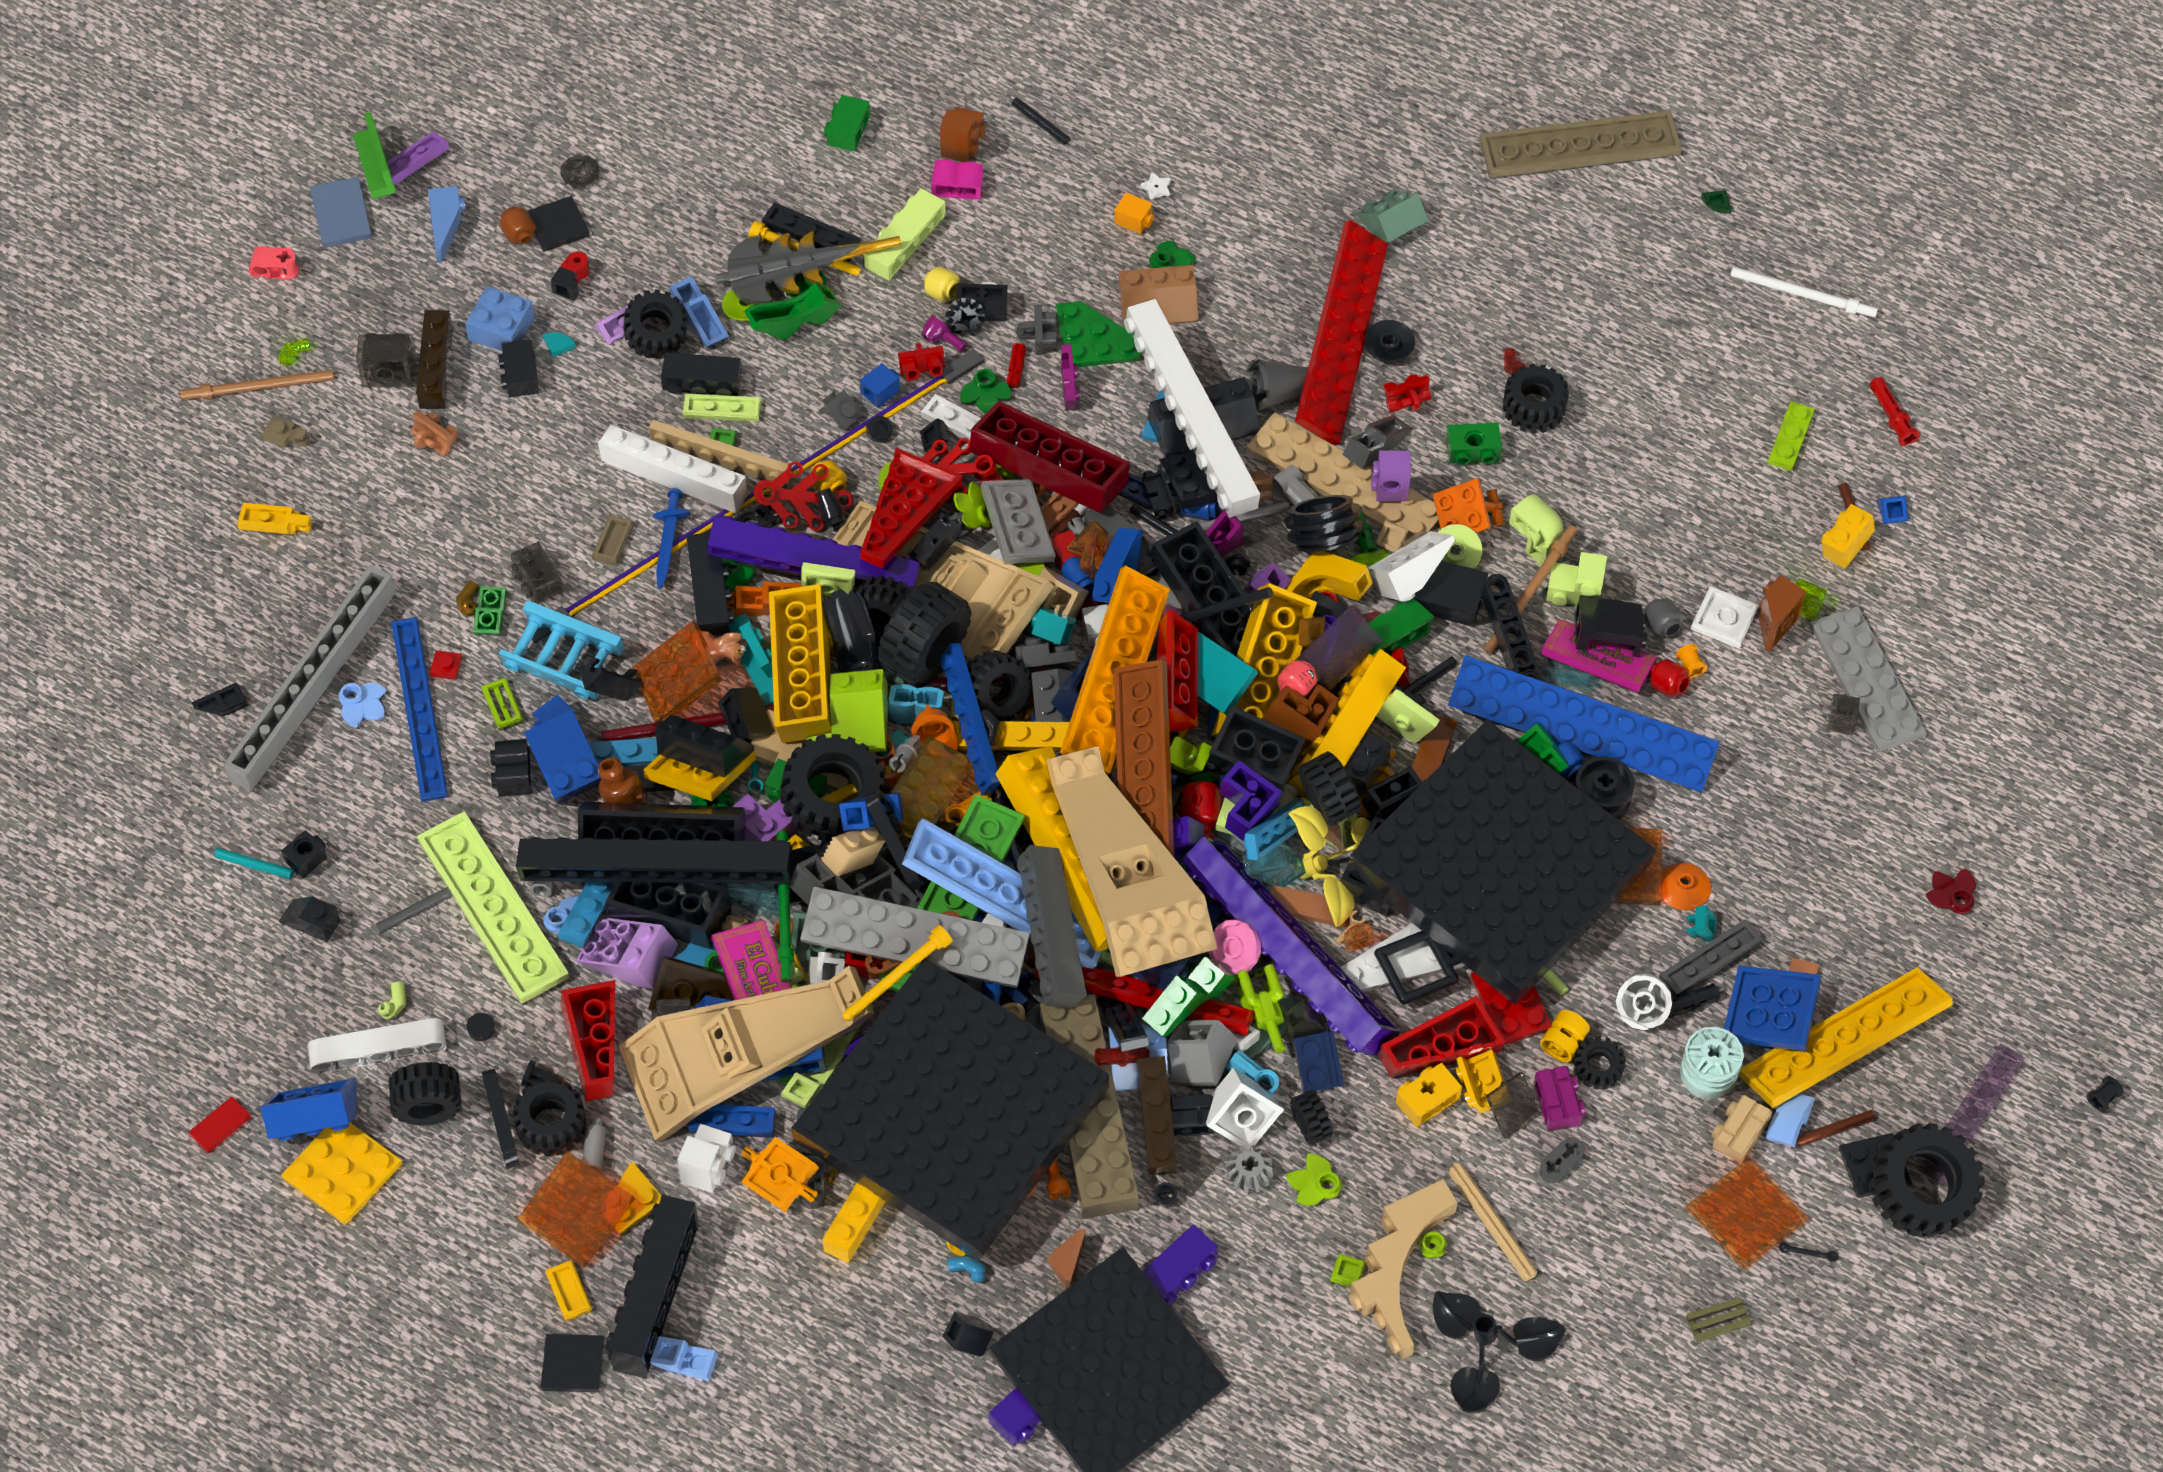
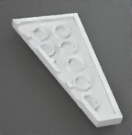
M1411 923L1341 968L1363 992L1390 985L1374 955V951L1377 948L1422 930ZM1427 941L1388 956L1402 983L1410 979L1422 978L1443 972ZM1460 963L1458 965L1453 966V968L1457 969L1465 965L1463 963Z

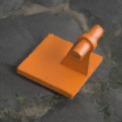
M1478 478L1434 493L1433 499L1440 528L1460 524L1469 527L1475 533H1479L1491 528L1488 512L1492 513L1494 527L1504 525L1505 522L1501 511L1504 508L1503 504L1499 502L1497 489L1486 491L1489 502L1484 500L1480 479Z

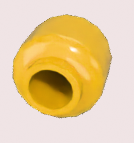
M827 460L817 462L814 465L823 464L829 471L825 479L818 480L812 485L817 492L827 488H831L833 494L840 490H846L847 475L836 462ZM818 467L816 474L822 477L825 471L822 467Z

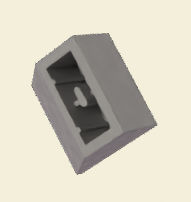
M1219 1020L1181 1022L1174 1029L1168 1042L1173 1083L1179 1086L1217 1085L1238 1038Z

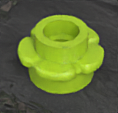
M1431 1231L1420 1238L1418 1246L1421 1249L1422 1255L1426 1258H1440L1445 1253L1444 1249L1447 1247V1243L1440 1233ZM1434 1244L1435 1248H1431L1430 1245Z

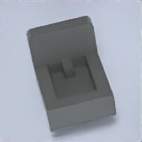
M842 390L837 395L833 391L822 400L825 405L819 409L822 414L827 411L843 430L863 414V411L845 390Z

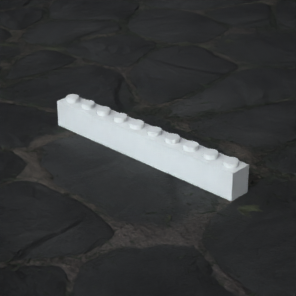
M1156 299L1127 307V316L1124 319L1126 331L1134 337L1135 347L1139 353L1142 352L1147 370L1149 372L1152 371L1157 389L1163 392L1167 408L1170 411L1172 410L1175 415L1177 427L1179 430L1184 431L1186 443L1190 450H1194L1199 468L1201 470L1204 469L1209 487L1214 489L1218 495L1217 499L1220 508L1226 510L1229 518L1258 509L1260 492Z

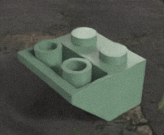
M1389 191L1382 195L1383 199L1378 202L1371 201L1362 206L1363 210L1355 213L1368 230L1384 242H1390L1429 221L1418 193H1408L1407 191Z

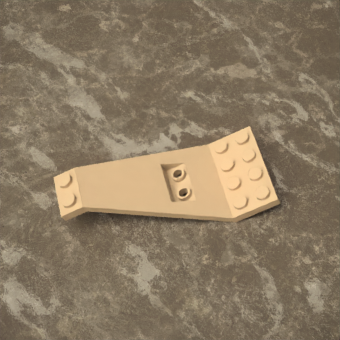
M847 966L829 981L658 1016L620 1044L618 1047L654 1140L664 1141L702 1112L852 1031L873 1016L875 1013L870 1004L851 1021H845L842 1017L843 1012L866 993L856 968Z

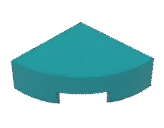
M552 332L542 335L543 341L553 357L576 348L575 342L565 334Z

